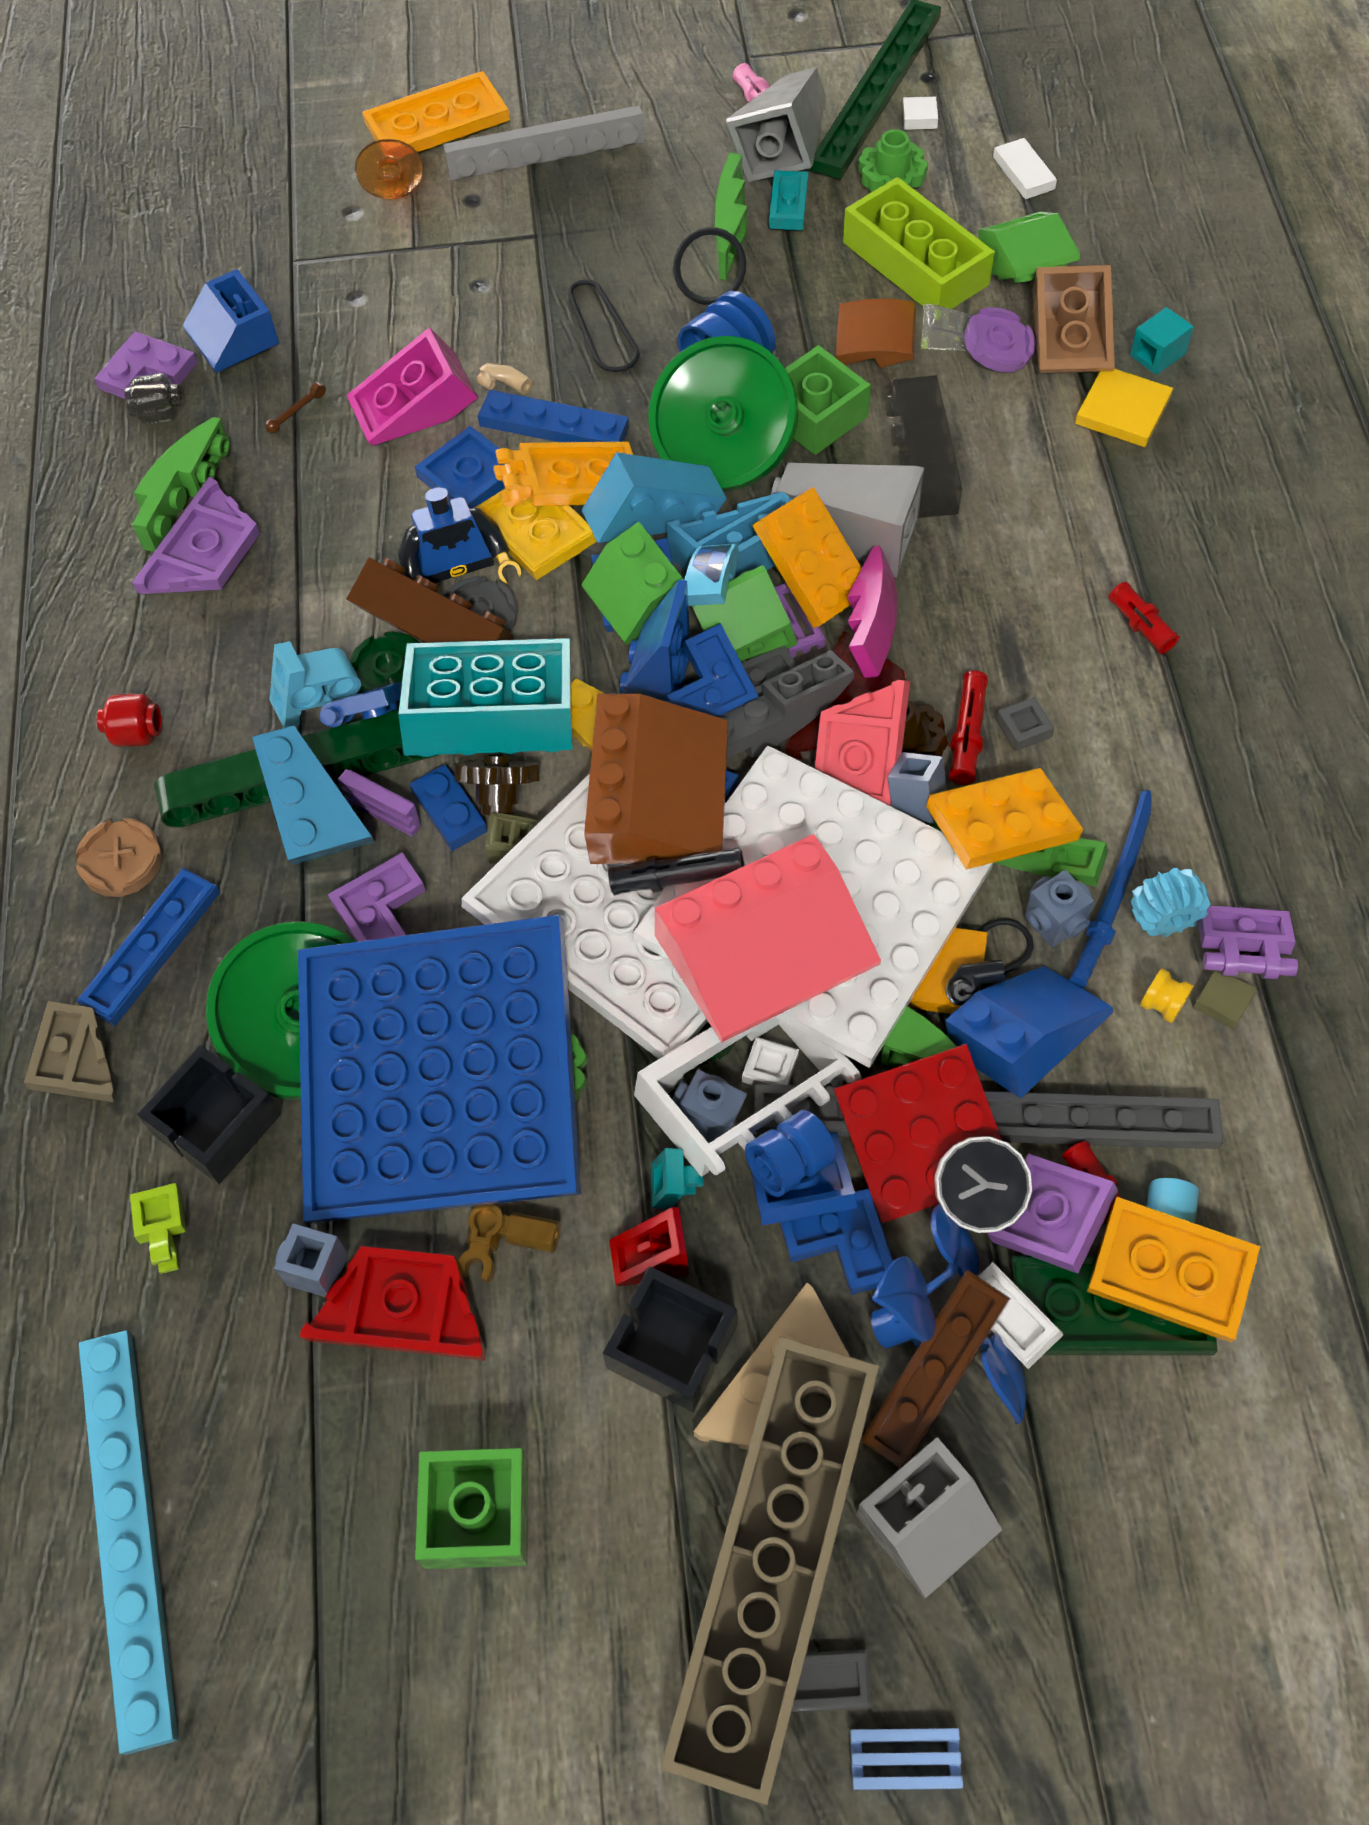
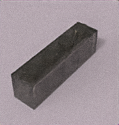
M937 375L893 379L891 395L885 397V411L887 419L893 418L894 422L891 424V441L893 446L899 447L896 463L897 465L924 467L918 518L959 514L962 485Z

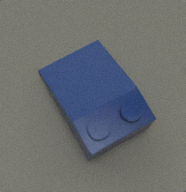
M686 580L677 581L643 623L639 639L632 640L628 658L631 667L629 672L622 673L619 694H643L666 701L665 698L668 694L683 687L690 661L682 646L684 641L690 638L688 585Z
M1043 966L976 992L945 1021L950 1040L957 1047L967 1044L975 1068L1021 1099L1114 1012L1111 1005Z

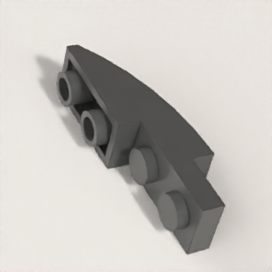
M830 650L763 682V696L718 717L728 720L727 758L745 751L753 759L761 755L767 745L774 748L816 718L821 711H824L854 679V671Z

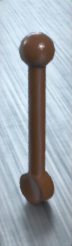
M315 382L308 394L276 419L267 420L265 423L267 432L276 433L279 430L280 424L315 397L321 398L325 394V386L320 382Z

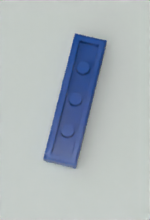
M182 868L76 1000L80 1006L93 1008L95 1016L116 1026L220 894L217 885Z

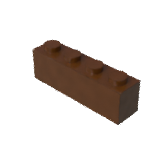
M368 557L346 600L363 611L424 643L513 640L514 638L512 634L504 629L506 621L486 610L482 616L470 610L473 604L454 593H451L449 598L436 593L439 588L438 585L420 575L417 576L415 581L404 576L406 569L387 558H384L381 564Z

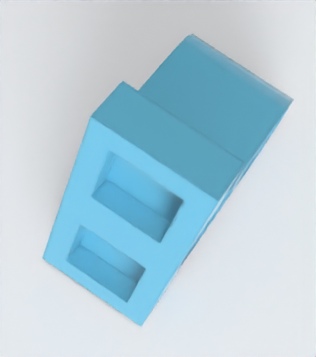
M290 641L274 644L269 700L283 728L293 725L299 726L302 710L324 706L329 702L355 695L359 692L361 681L342 649L329 648L297 655Z

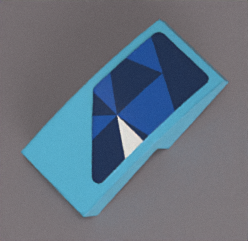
M737 544L698 546L690 560L684 579L688 585V606L725 604L728 581L735 578L739 552Z

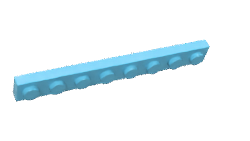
M125 1330L78 1343L119 1754L128 1755L178 1741L133 1337Z

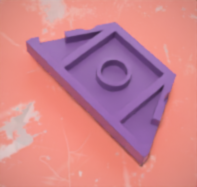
M208 477L132 582L136 592L151 594L221 590L259 536L258 527L247 513L240 511L239 505L231 496L227 497L223 493L218 482L214 478Z

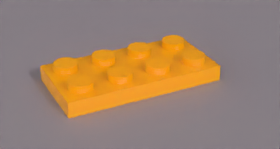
M484 71L362 112L365 125L388 162L403 159L408 155L434 148L437 145L457 138H463L469 134L495 127L510 120L508 107Z

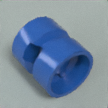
M801 1110L778 1124L777 1130L770 1129L746 1144L745 1155L749 1168L758 1183L771 1195L780 1197L800 1185L801 1179L805 1176L811 1177L834 1163L836 1148L829 1131L819 1118L810 1111Z

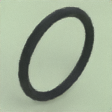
M706 227L689 234L679 245L674 257L673 272L678 288L687 298L699 304L710 305L716 302V299L722 294L714 297L699 296L690 291L682 279L680 270L681 259L688 245L695 239L705 235H717L725 238L734 246L739 258V272L733 285L726 292L737 291L743 283L746 274L747 262L741 243L730 232L718 227Z

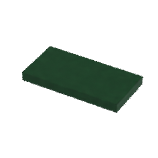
M1087 1255L1079 1273L1031 1256H1012L1010 1259L1011 1281L1063 1333V1336L1044 1355L1214 1356L1218 1351L1216 1337L1087 1292L1097 1255Z

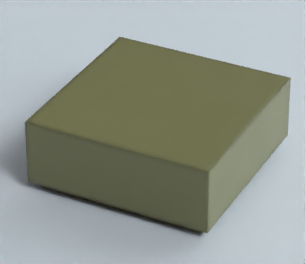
M1214 971L1193 1008L1235 1029L1257 988L1234 976H1222L1220 971Z

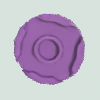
M995 307L981 309L978 314L973 315L965 327L963 337L966 349L972 357L986 368L997 372H1015L1023 369L1034 354L1036 340L1029 325L1027 324L1025 328L1019 322L1021 317L1012 311Z

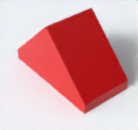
M671 1207L609 1240L616 1286L639 1284L649 1266L673 1278L689 1275L679 1208Z

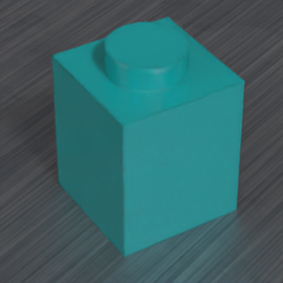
M1165 307L1136 328L1130 356L1155 375H1158L1187 353L1194 326Z

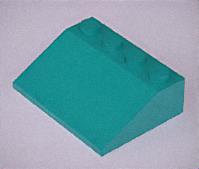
M570 638L407 643L398 713L404 756L419 755L429 757L438 754L473 755L476 753L497 752L514 754L527 751L558 752L560 750H573Z

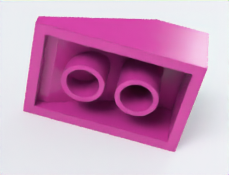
M430 327L347 394V398L364 435L372 446L449 421L478 398L455 352Z

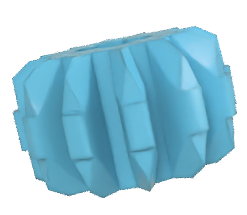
M1173 868L1167 873L1162 874L1158 872L1156 877L1143 880L1144 885L1132 891L1134 897L1130 902L1133 907V915L1136 922L1140 923L1142 930H1146L1149 936L1161 934L1163 937H1168L1174 932L1182 933L1183 929L1187 927H1195L1197 920L1203 919L1208 915L1207 909L1211 905L1208 899L1209 893L1204 883H1201L1199 877L1193 873L1192 869L1180 871L1178 868Z

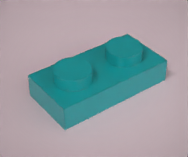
M774 170L769 229H804L808 172Z

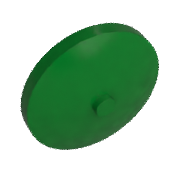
M718 336L704 339L677 354L660 374L651 394L648 411L649 431L659 457L664 460L709 466L723 491H733L750 486L775 469L789 450L798 423L796 390L790 375L782 363L762 345L735 336Z
M285 922L262 928L237 943L219 963L207 993V1028L211 1043L218 1057L230 1065L235 1074L238 1071L270 1096L281 1099L301 1100L298 950L356 941L348 935L322 924Z

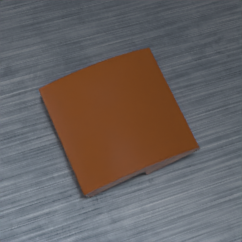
M864 299L839 304L836 358L844 365L875 358L879 368L914 360L915 303L900 299Z

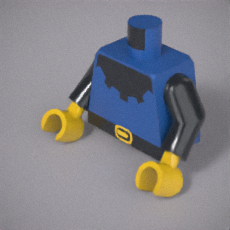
M433 488L426 492L427 507L415 510L411 514L412 526L405 530L398 549L400 566L406 569L404 576L415 581L417 576L420 575L433 583H437L493 566V558H497L499 562L497 568L498 576L504 583H507L502 575V569L506 565L515 566L519 577H521V568L516 561L509 558L507 552L510 549L496 521L480 508H469L464 498L459 497L450 500L449 493L445 488Z

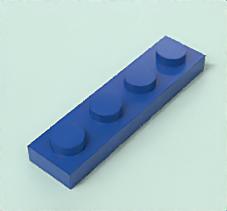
M489 390L478 414L480 427L555 442H624L629 429V417L494 390Z

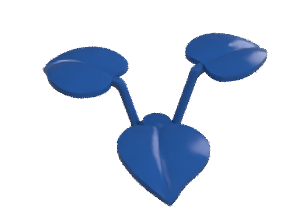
M941 1204L936 1205L933 1209L931 1229L940 1253L948 1261L946 1271L926 1285L924 1277L916 1264L907 1256L899 1257L887 1267L872 1298L873 1301L883 1306V1308L872 1312L871 1324L875 1337L884 1348L888 1349L912 1340L917 1348L922 1342L932 1339L935 1333L936 1321L927 1295L955 1277L957 1272L961 1277H963L966 1270L971 1271L975 1275L978 1274V1252L969 1230L958 1226L945 1213ZM995 1334L990 1337V1340L986 1338L981 1347L983 1350L981 1355L982 1364L994 1390L1014 1417L1015 1424L1022 1423L1026 1406L1024 1371L1020 1360L1006 1347L999 1334Z

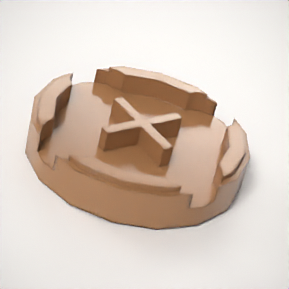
M122 818L123 821L115 823L109 820L98 824L86 833L77 847L76 856L78 859L76 868L77 873L91 891L107 897H122L138 892L153 880L160 869L163 854L157 836L145 823L133 818Z

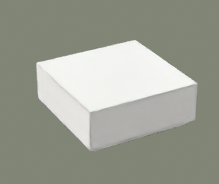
M903 97L904 130L937 129L938 111L936 97Z
M756 1037L742 1074V1082L753 1086L755 1084L789 1085L799 1056V1049Z

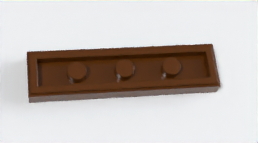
M966 1270L935 1320L936 1327L932 1339L920 1344L861 1441L900 1469L908 1463L1011 1298L971 1271Z

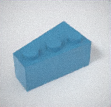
M616 452L582 508V512L597 542L602 543L612 541L638 522L641 523L649 535L667 533V522L679 519L680 524L700 520L702 519V513L714 510L715 514H717L727 498L709 466Z
M784 492L738 503L737 510L716 515L714 510L702 513V519L685 524H680L679 519L667 522V538L672 558L687 572L690 560L698 546L737 544L739 552L735 578L743 572L754 570L764 565L766 570H769L776 565L752 525L793 499Z
M294 725L252 737L288 861L295 865L375 842Z

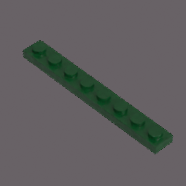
M910 0L815 151L810 171L842 179L938 23L941 15V6L918 0Z

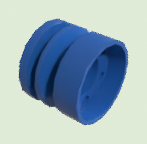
M728 291L716 299V302L706 308L705 312L697 315L681 328L678 335V349L680 352L696 342L718 336L745 338L762 345L771 353L776 348V336L772 324L763 309L752 298L737 291Z

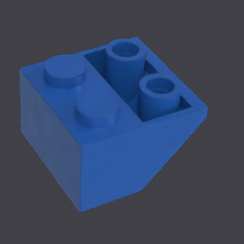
M238 269L205 283L183 324L185 332L215 373L279 344L269 309Z

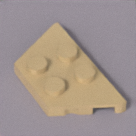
M805 1284L696 1427L694 1436L697 1439L705 1442L714 1440L739 1445L741 1449H749L779 1337L850 1357L814 1288L810 1284Z

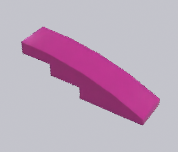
M874 546L847 596L853 608L848 622L855 634L849 648L864 678L880 675L891 647L897 621L898 596L895 577L881 547Z

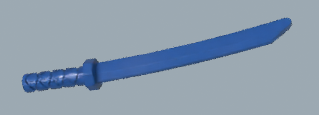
M1150 790L1141 792L1131 828L1110 887L1096 921L1090 922L1086 932L1089 940H1087L1085 949H1083L1080 959L1075 966L1076 969H1074L1070 977V981L1081 988L1087 986L1088 979H1090L1093 973L1092 970L1095 968L1098 962L1097 959H1099L1102 953L1101 950L1105 945L1111 944L1116 933L1112 928V924L1126 891L1151 815L1152 799Z

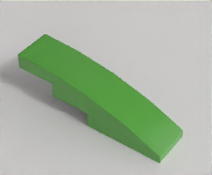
M729 152L720 176L715 200V227L727 230L742 245L747 236L743 155ZM715 235V254L719 279L726 280L738 254L728 240Z
M934 821V823H928V824H927V825H929V826H931V827H933V828H935V829L941 831V829L939 828V826L937 825V823H936L935 821ZM1079 838L1078 841L994 863L1045 877L1050 876V878L1066 870L1075 880H1079L1085 885L1097 887L1108 854L1106 842Z

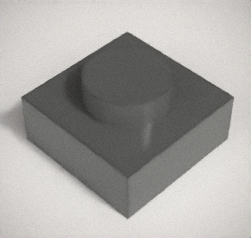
M1035 697L999 710L996 720L1015 751L1053 736L1055 728Z

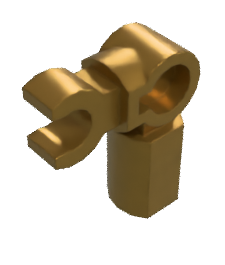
M495 1204L475 1206L468 1218L470 1231L467 1243L470 1247L458 1259L463 1278L467 1277L469 1267L473 1263L481 1262L484 1265L481 1279L485 1283L492 1281L495 1274V1264L491 1256L493 1251L498 1250L502 1238H506L507 1244L554 1253L561 1230L560 1221L513 1212L511 1216H506Z

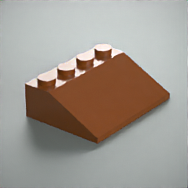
M643 694L597 695L584 829L590 864L645 863L647 858L657 856L659 860L723 850L728 720Z

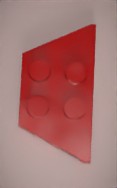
M361 1246L349 1262L346 1274L333 1284L325 1296L328 1300L310 1324L305 1323L299 1336L305 1341L483 1361H485L486 1351L458 1259L454 1255Z

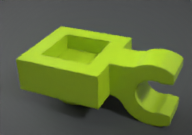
M177 1183L130 1194L135 1239L140 1244L149 1242L152 1265L158 1264L160 1274L179 1270L178 1253L173 1235L186 1232L181 1189Z

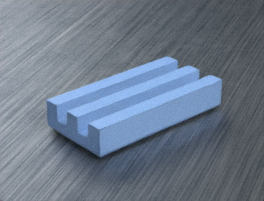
M959 1728L850 1730L852 1790L963 1789L960 1767L961 1752H959ZM947 1742V1752L862 1753V1743ZM948 1765L949 1776L863 1777V1766Z

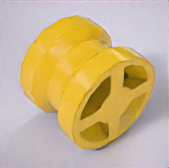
M1161 968L1139 1006L1147 1011L1155 1009L1162 1013L1165 1021L1172 1024L1191 994L1194 985L1187 981L1177 982L1171 978L1169 971Z

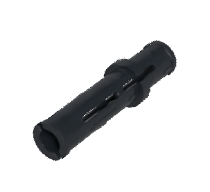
M738 846L731 849L659 860L656 856L647 858L645 863L610 867L608 879L614 896L648 889L655 893L662 892L666 886L720 878L744 867L745 863L742 849Z

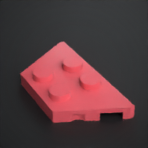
M897 680L892 682V685L878 691L865 693L853 698L851 702L843 705L838 704L821 711L814 769L892 807L888 775L902 754L910 681Z

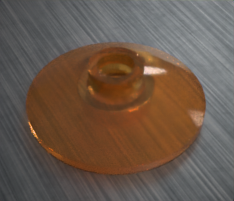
M383 139L370 143L359 153L355 163V172L359 184L369 194L382 199H398L409 195L419 186L423 177V163L418 152L409 144L395 139Z

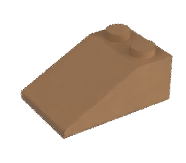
M1111 265L1037 267L1032 288L1033 325L1039 373L1114 371Z

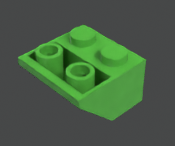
M1041 211L978 229L979 240L995 251L991 274L997 275L998 280L1013 278L1015 283L1026 282L1035 279L1037 267L1067 266V263L1080 260V252L1058 213Z
M764 565L754 570L743 572L737 578L729 581L725 604L692 606L703 632L721 623L741 663L779 647L785 646L786 649H789L798 644L790 620Z

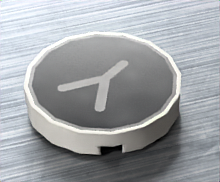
M988 1136L967 1138L952 1146L940 1159L934 1177L936 1198L945 1213L958 1226L977 1233L998 1232L1014 1224L1027 1209L1032 1193L1031 1172L1023 1156L1007 1142Z

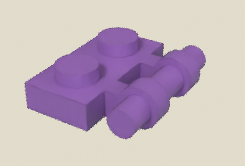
M1209 906L1207 909L1208 915L1203 919L1197 920L1201 948L1219 949L1220 953H1204V970L1220 971L1222 976L1234 977L1237 976L1238 972L1260 974L1262 979L1277 980L1279 975L1293 977L1297 975V959L1280 957V954L1291 955L1296 943L1289 911ZM1239 951L1260 952V956L1240 955Z

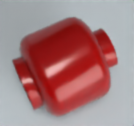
M114 694L107 698L104 708L98 710L97 727L100 733H105L108 741L114 746H148L153 742L154 737L159 736L161 733L162 714L159 705L153 703L151 698L145 694Z

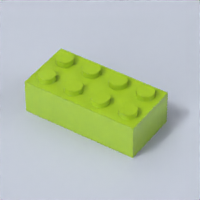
M899 177L894 178L845 208L843 243L936 318L944 315L990 285L995 251Z

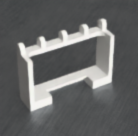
M773 1017L722 1043L713 1028L710 1027L640 1070L637 1074L634 1096L678 1149H683V1156L702 1177L709 1170L714 1175L723 1172L725 1164L719 1157L721 1153L737 1143L745 1150L746 1144L756 1139L752 1134L773 1119L778 1124L792 1116L788 1109L808 1096L819 1106L829 1102V1093L824 1088L828 1083H831L833 1087H839L843 1084L844 1080L848 1084L861 1080V1075L843 1053ZM779 1024L820 1072L708 1143L670 1098L668 1093L678 1088L683 1079V1074L742 1037L747 1036L750 1041H753L756 1037L761 1036Z

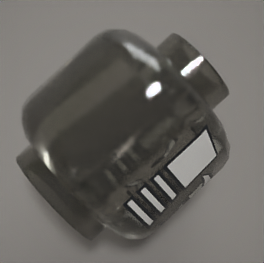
M164 373L135 376L130 381V387L125 388V400L131 417H137L143 424L172 421L176 417L177 406L183 405L178 383L172 384L169 377Z

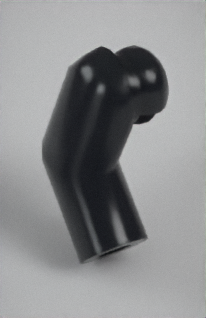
M1002 960L960 965L946 985L947 998L956 1005H963L978 991L982 984L1004 982L1005 973Z

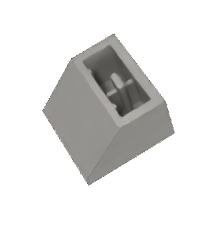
M938 1437L859 1504L856 1514L858 1519L924 1599L931 1595L1002 1531L1001 1526L973 1478Z

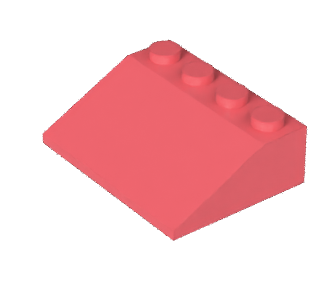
M814 834L655 908V937L721 1043L881 963V959L837 866Z

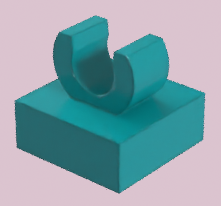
M664 1148L651 1163L652 1208L669 1209L683 1195H695V1187L704 1186L703 1176L701 1177L693 1166H684L683 1149Z

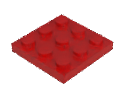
M967 1044L833 1090L880 1224L939 1204L935 1193L934 1177L940 1159L952 1146L971 1137L988 1136L1002 1141Z

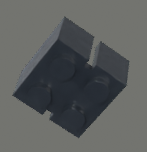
M202 1045L190 1055L137 1113V1116L153 1136L181 1157L185 1156L189 1163L219 1185L281 1115L266 1091L238 1071L235 1074L230 1065Z
M649 1266L628 1304L631 1317L623 1314L603 1351L606 1368L694 1413L714 1374L713 1362L719 1364L738 1326L737 1309ZM634 1323L638 1324L636 1331L634 1328Z

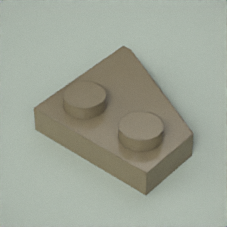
M48 1001L24 1080L27 1089L109 1102L115 1101L116 1095L93 1008Z

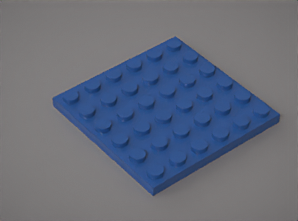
M560 915L298 950L303 1222L319 1223L581 1195L564 919Z

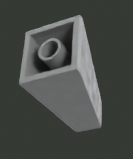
M817 67L783 76L727 118L726 123L738 154L743 155V170L748 182L773 177L774 170L799 171L812 168L826 102V94Z
M788 463L782 478H775L771 495L784 492L791 499H794L814 486L855 558L865 563L872 548L880 546L894 577H898L918 521L924 467Z

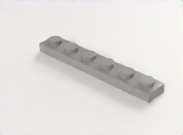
M640 105L445 143L443 146L450 181L643 143V113Z

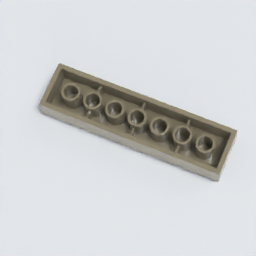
M779 1337L660 1770L768 1805L879 1369L878 1365Z

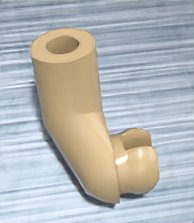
M491 363L481 366L479 368L481 372L476 378L478 384L489 390L493 389L496 381L499 380L522 395L527 394L533 384L531 378L512 366Z

